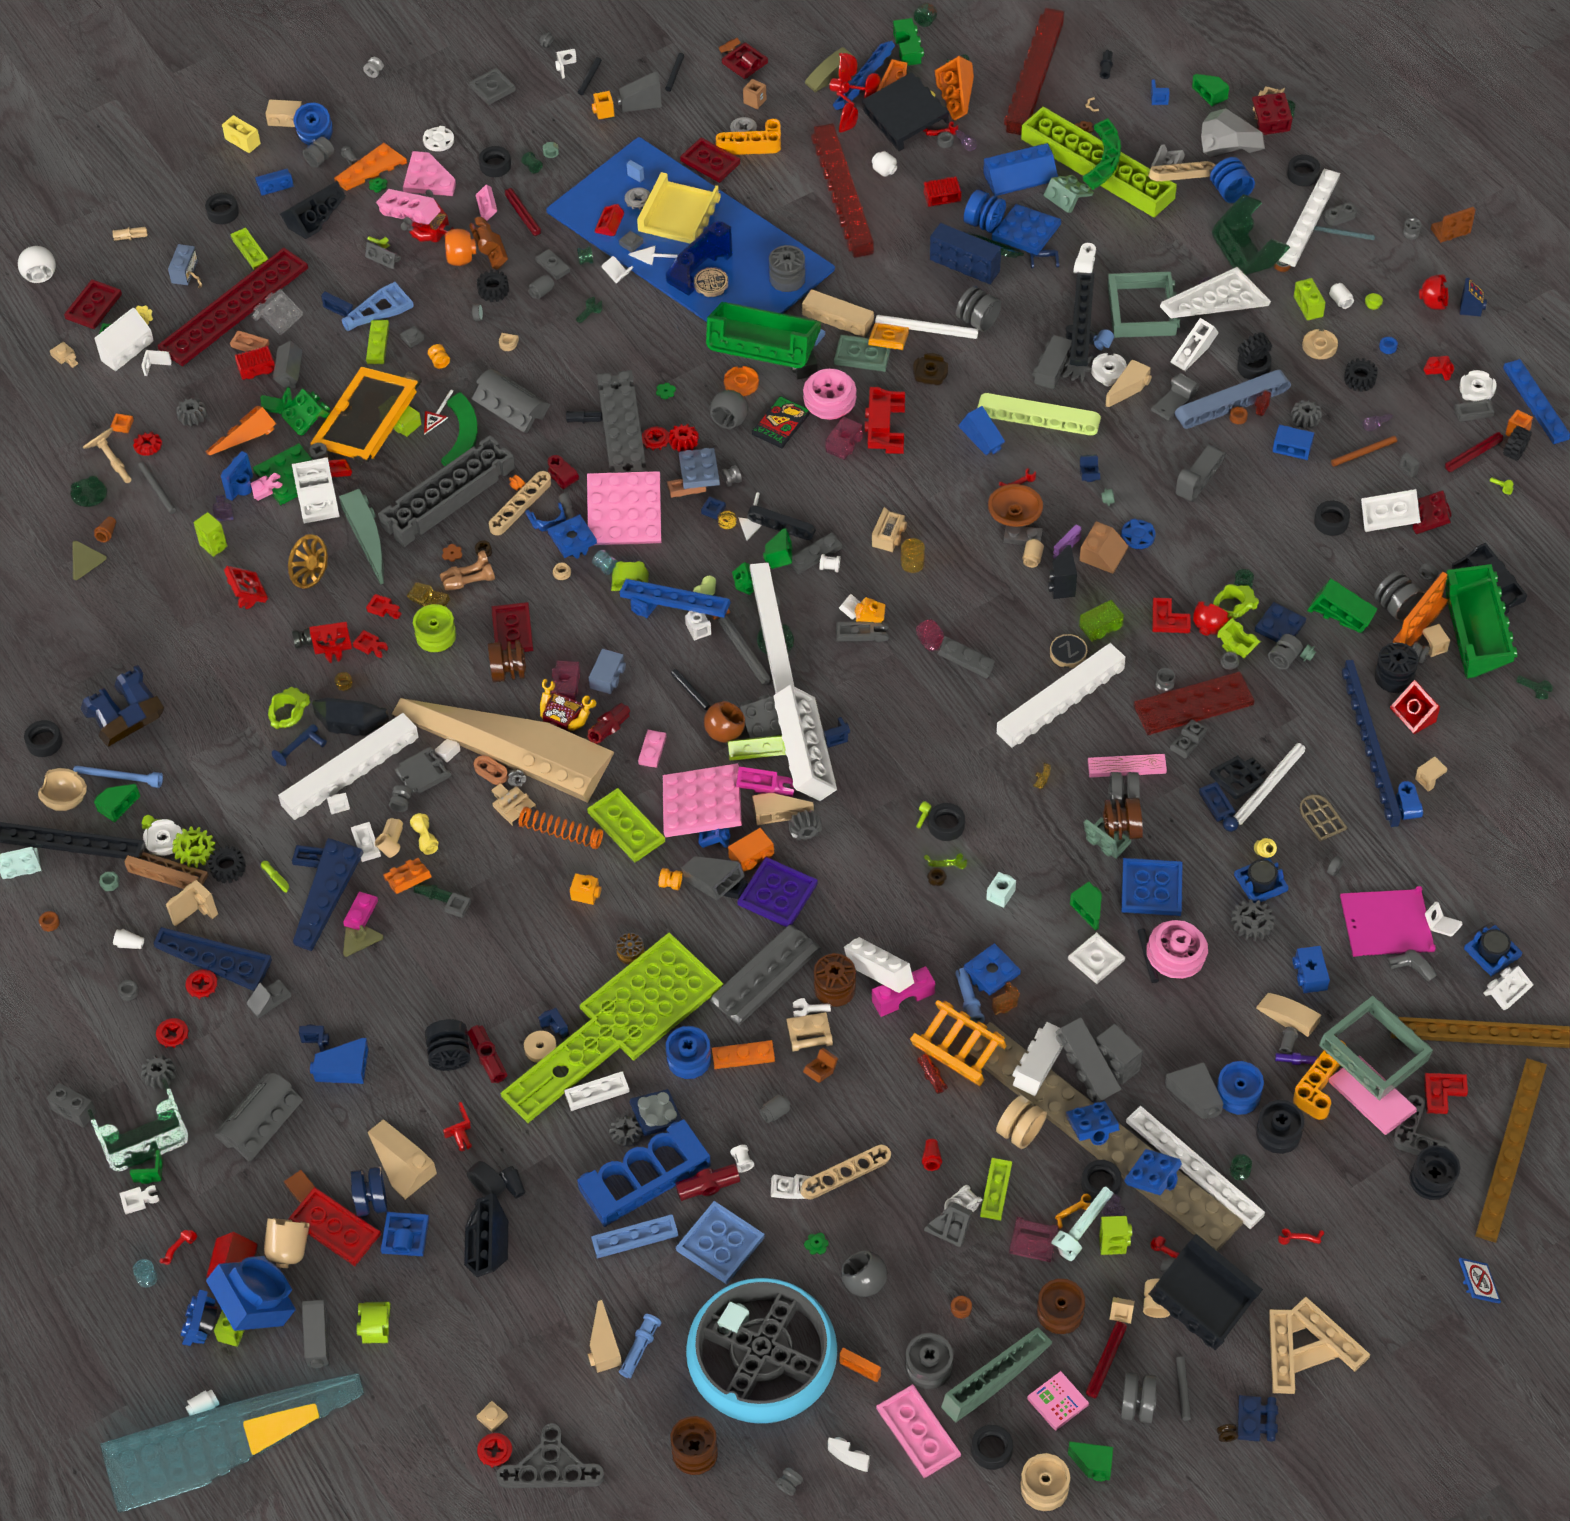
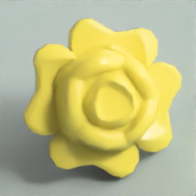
M138 305L136 307V311L148 325L149 321L153 320L152 310L148 309L147 305Z

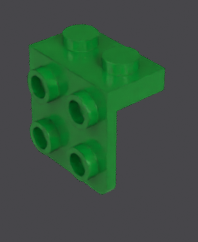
M303 388L292 400L289 408L284 410L281 415L300 436L307 432L319 416L327 419L331 413L329 411L331 408L325 402L320 401L321 397L314 391L310 393Z

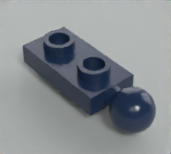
M1215 782L1199 788V794L1216 821L1224 820V829L1229 832L1235 831L1239 826L1238 820L1233 817L1235 810L1218 783Z

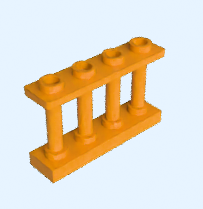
M937 1000L935 1004L940 1010L924 1034H921V1036L916 1033L913 1034L910 1039L912 1044L978 1086H981L984 1082L981 1069L997 1045L1003 1049L1006 1048L1005 1038L995 1031L994 1033L988 1031V1027L979 1021L977 1023L970 1020L971 1017L965 1012L960 1011L958 1013L953 1009L954 1006L947 1001L942 1003ZM946 1015L956 1019L957 1021L941 1045L935 1046L932 1044L931 1037ZM963 1025L974 1030L958 1055L953 1057L948 1054V1047ZM980 1035L990 1040V1043L976 1064L969 1067L964 1064V1059Z

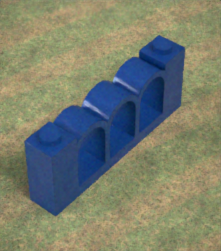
M684 1119L672 1123L666 1129L667 1133L655 1135L650 1140L648 1149L645 1147L630 1149L625 1154L623 1163L619 1161L608 1162L600 1168L598 1173L596 1170L586 1172L577 1180L579 1191L604 1227L675 1187L676 1182L688 1179L699 1171L711 1166L710 1155ZM662 1146H669L678 1153L684 1163L666 1172L654 1153ZM638 1160L650 1163L659 1176L642 1187L629 1169L630 1165ZM614 1174L623 1176L634 1190L617 1201L604 1184L606 1178Z

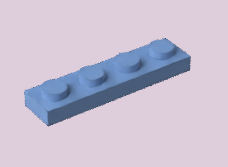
M668 1215L591 1236L596 1257L601 1258L677 1237L678 1231L673 1215Z

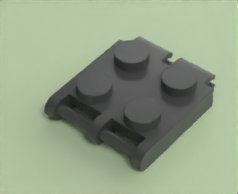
M429 747L400 762V767L395 769L401 781L404 782V785L412 793L417 791L420 794L450 778L452 775L443 766V761L435 755L433 747Z

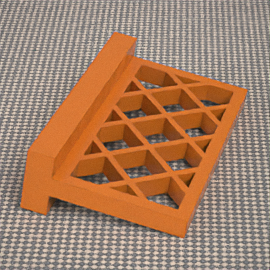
M1442 572L1405 618L1403 627L1393 639V643H1405L1413 647L1414 643L1418 642L1422 637L1423 629L1428 628L1447 605L1448 600L1442 596L1448 574Z

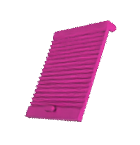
M1421 886L1416 887L1414 890L1340 894L1353 957L1391 953L1402 954L1409 949L1420 953L1435 952L1436 947L1425 917L1426 908Z

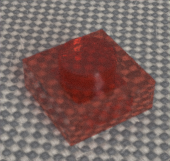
M1265 390L1262 396L1257 397L1255 402L1257 415H1264L1270 405L1271 392Z

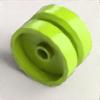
M431 604L422 607L414 615L413 627L416 641L423 650L441 652L451 647L455 642L456 628L454 617L447 607Z

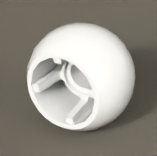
M28 247L19 256V272L29 282H45L55 272V258L44 247Z

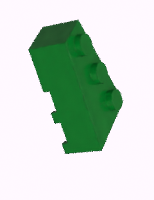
M1330 578L1316 594L1307 611L1310 613L1316 611L1323 614V618L1327 620L1333 618L1340 621V625L1362 633L1370 624L1377 608Z

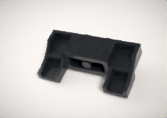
M1486 543L1476 546L1465 557L1452 563V569L1492 564L1493 571H1496L1498 576L1497 586L1501 587L1502 597L1500 599L1505 602L1506 611L1504 614L1509 613L1510 608L1526 601L1527 594L1517 583L1514 575L1510 574L1505 564L1498 559Z

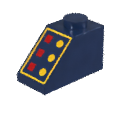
M1465 278L1460 301V315L1481 317L1482 310H1486L1487 299H1484V291L1470 278Z

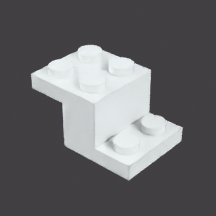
M328 457L292 464L303 522L310 523L340 517Z

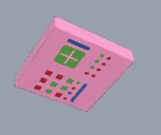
M1061 1371L1027 1396L1028 1401L1055 1431L1089 1406V1402Z

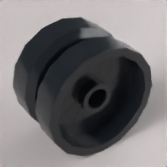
M1275 1100L1263 1106L1259 1113L1256 1136L1259 1143L1272 1153L1284 1154L1294 1150L1301 1141L1305 1118L1302 1111L1295 1104L1287 1100Z

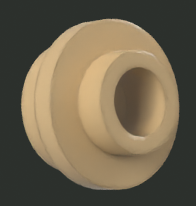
M566 563L555 565L553 576L556 579L565 580L570 577L571 568Z

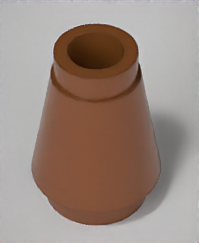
M107 517L95 528V538L103 543L109 541L112 537L116 520L113 517Z

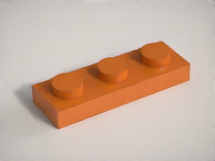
M772 1040L712 1048L714 1069L775 1062Z

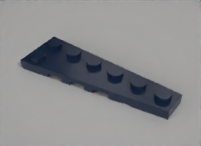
M330 838L327 839L293 939L295 946L310 951L313 950L364 853L361 848Z
M163 927L160 928L153 943L154 947L202 969L209 970L252 991H255L258 984L262 983L272 961L270 955Z

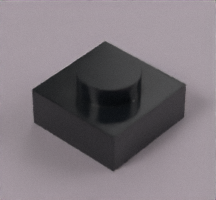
M741 879L723 896L739 899L748 885L747 880Z

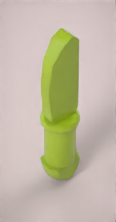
M262 861L261 868L287 893L289 890L287 881L268 861Z

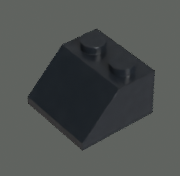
M1067 545L1052 561V569L1048 571L1050 580L1048 581V591L1052 592L1053 599L1075 597L1077 571L1071 545Z

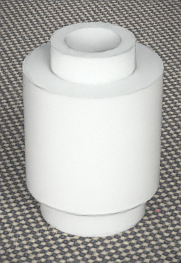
M1343 283L1334 284L1330 288L1329 295L1339 307L1346 309L1353 304V295Z
M205 1390L188 1400L189 1405L185 1408L191 1418L196 1417L199 1420L214 1411L215 1407L220 1404L212 1390L207 1392Z

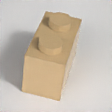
M269 100L265 113L268 126L295 127L294 115L296 110L302 106V101Z

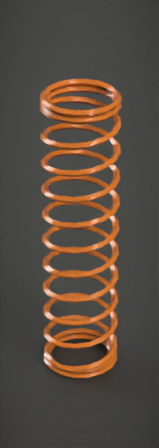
M524 807L520 813L518 822L520 827L526 825L527 829L533 827L534 831L539 829L541 833L547 831L549 836L555 834L556 838L562 836L563 840L569 837L570 842L575 840L577 844L583 842L585 847L590 844L591 848L595 850L601 844L603 838L602 829L596 831V828H593L590 842L586 845L585 838L589 830L588 825L584 830L582 841L578 842L577 837L582 827L581 823L577 827L576 837L571 840L570 835L574 828V821L571 822L568 836L564 838L563 832L567 825V819L564 820L561 833L557 836L556 830L560 823V817L556 819L554 831L550 834L549 827L553 820L552 814L548 819L547 829L543 832L542 825L546 817L545 812L542 814L538 829L534 827L539 814L538 810L534 814L533 824L530 827L527 826V822L532 809ZM525 811H526V815H525L524 821H523V823H522L523 816H524V813H525Z

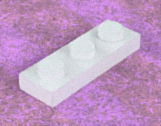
M622 1071L564 1090L570 1110L573 1111L628 1093L629 1087Z

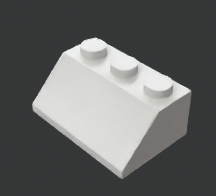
M135 308L130 309L95 337L101 361L115 371L124 366L130 359L154 341L151 329Z

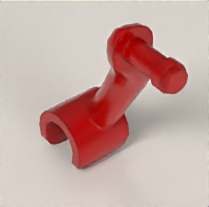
M951 121L949 128L939 130L925 129L923 131L928 136H936L942 132H949L955 135L958 133L959 125L954 127V122Z
M1027 468L1024 477L1008 484L999 482V486L1021 485L1026 481L1033 482L1036 479V471L1033 474H1029V468Z
M1283 1229L1282 1234L1287 1237L1278 1236V1242L1286 1245L1290 1242V1239H1300L1320 1244L1324 1231H1319L1318 1236L1315 1237L1311 1234L1291 1233L1289 1229Z
M192 1230L182 1231L180 1238L167 1250L165 1257L160 1259V1263L169 1265L178 1247L184 1241L189 1244L193 1243L197 1238V1234Z
M1158 1236L1152 1239L1150 1246L1153 1250L1162 1251L1174 1258L1179 1255L1178 1252L1164 1246L1166 1242L1164 1237Z

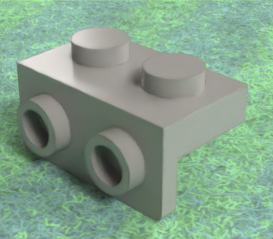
M1165 144L1161 145L1151 167L1181 164L1185 153L1183 150L1167 151Z

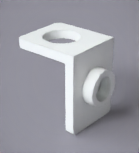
M575 49L557 52L555 65L557 71H560L562 79L565 78L563 65L576 62ZM567 54L572 55V58L569 60L563 59Z
M614 256L602 265V268L616 284L634 268L631 266L626 270Z
M146 350L142 362L144 376H148L151 364L171 365L170 353Z
M1434 902L1425 912V917L1431 931L1453 936L1463 925L1461 921L1443 916L1439 902ZM1436 910V917L1434 920H1432V912Z

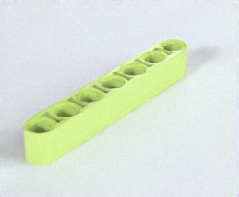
M990 393L981 395L977 407L983 406L989 417L993 419L1085 435L1097 434L1101 416L1094 411Z

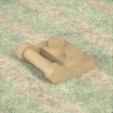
M826 1012L787 1019L793 1052L799 1051L800 1048L825 1044L826 1046L833 1045ZM824 1035V1037L811 1038V1039H805V1040H799V1041H797V1039H800V1038H806V1037Z

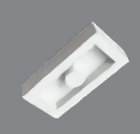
M370 822L351 827L356 846L364 852L361 861L364 862L381 857L379 849L374 844L375 837Z

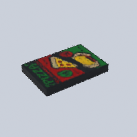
M779 396L753 428L752 435L782 449L810 415V411L802 405Z

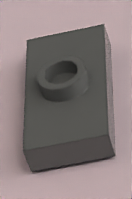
M550 249L535 257L536 262L556 280L570 272V267Z

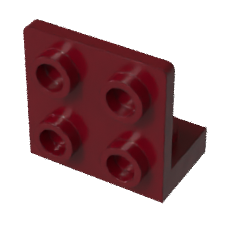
M1284 92L1252 97L1258 118L1256 129L1261 131L1263 135L1290 131L1293 118Z

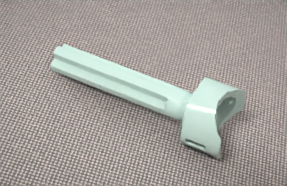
M1103 1187L1069 1233L1059 1231L1051 1241V1244L1058 1247L1060 1255L1065 1259L1072 1261L1081 1251L1082 1246L1078 1240L1114 1194L1107 1187Z

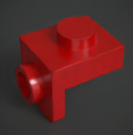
M1448 356L1429 357L1423 370L1426 375L1442 373L1444 379L1449 380L1454 372V365Z

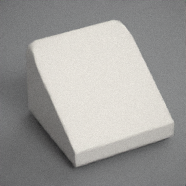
M446 739L435 749L434 753L448 762L460 752V745L455 741Z

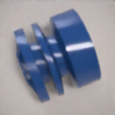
M1236 157L1222 160L1210 173L1211 182L1227 203L1242 201L1255 187L1254 178L1246 170L1241 160Z
M976 190L966 205L964 222L974 227L980 226L981 230L993 233L1003 219L1006 201L1001 198L998 199L996 196L990 198L989 193Z

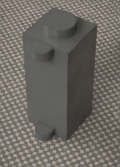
M292 341L279 346L277 349L273 379L284 388H296L299 378L303 350Z

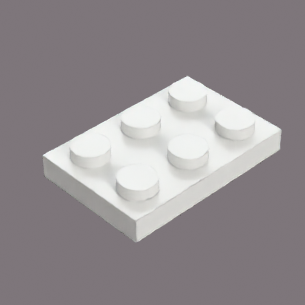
M1416 489L1361 499L1365 532L1421 523Z

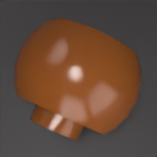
M721 701L713 704L705 713L704 727L711 738L727 743L741 735L745 727V717L736 705L727 701Z

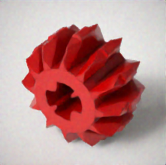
M680 424L679 427L674 426L673 430H670L668 440L672 449L677 450L678 453L686 450L692 451L694 447H697L699 435L695 427H690L689 424L686 426Z

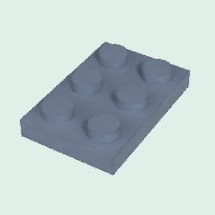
M714 448L679 452L684 489L720 485Z

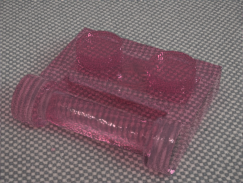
M1017 1216L1009 1253L1051 1262L1055 1246L1051 1244V1241L1057 1235L1059 1225L1052 1224V1226L1026 1221L1023 1220V1217ZM1021 1229L1050 1234V1237L1048 1239L1021 1233Z

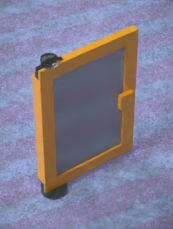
M361 367L310 444L323 443L326 445L327 451L352 457L359 465H363L365 461L369 462L371 458L375 457L417 393L416 389L422 383L421 378L413 372H407L404 377Z

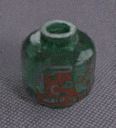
M930 3L920 4L914 12V20L921 27L930 26L937 17V10Z

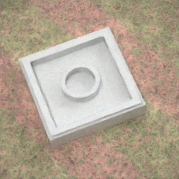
M1096 932L1068 956V960L1093 982L1098 984L1125 961V956Z

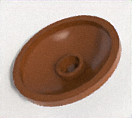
M1010 484L996 489L990 495L988 509L991 516L999 523L1012 527H1021L1035 522L1040 517L1043 510V501L1040 495L1032 488L1019 484Z

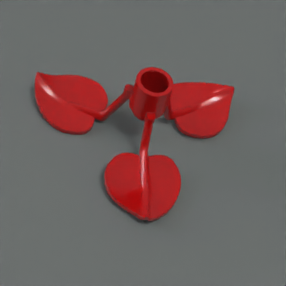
M839 53V78H833L830 81L829 87L831 91L837 92L838 96H841L848 102L843 108L839 132H845L856 125L858 109L843 94L848 92L849 88L865 90L864 98H867L877 91L881 79L878 74L871 73L866 79V87L849 85L848 81L851 80V76H854L857 72V60L851 54Z

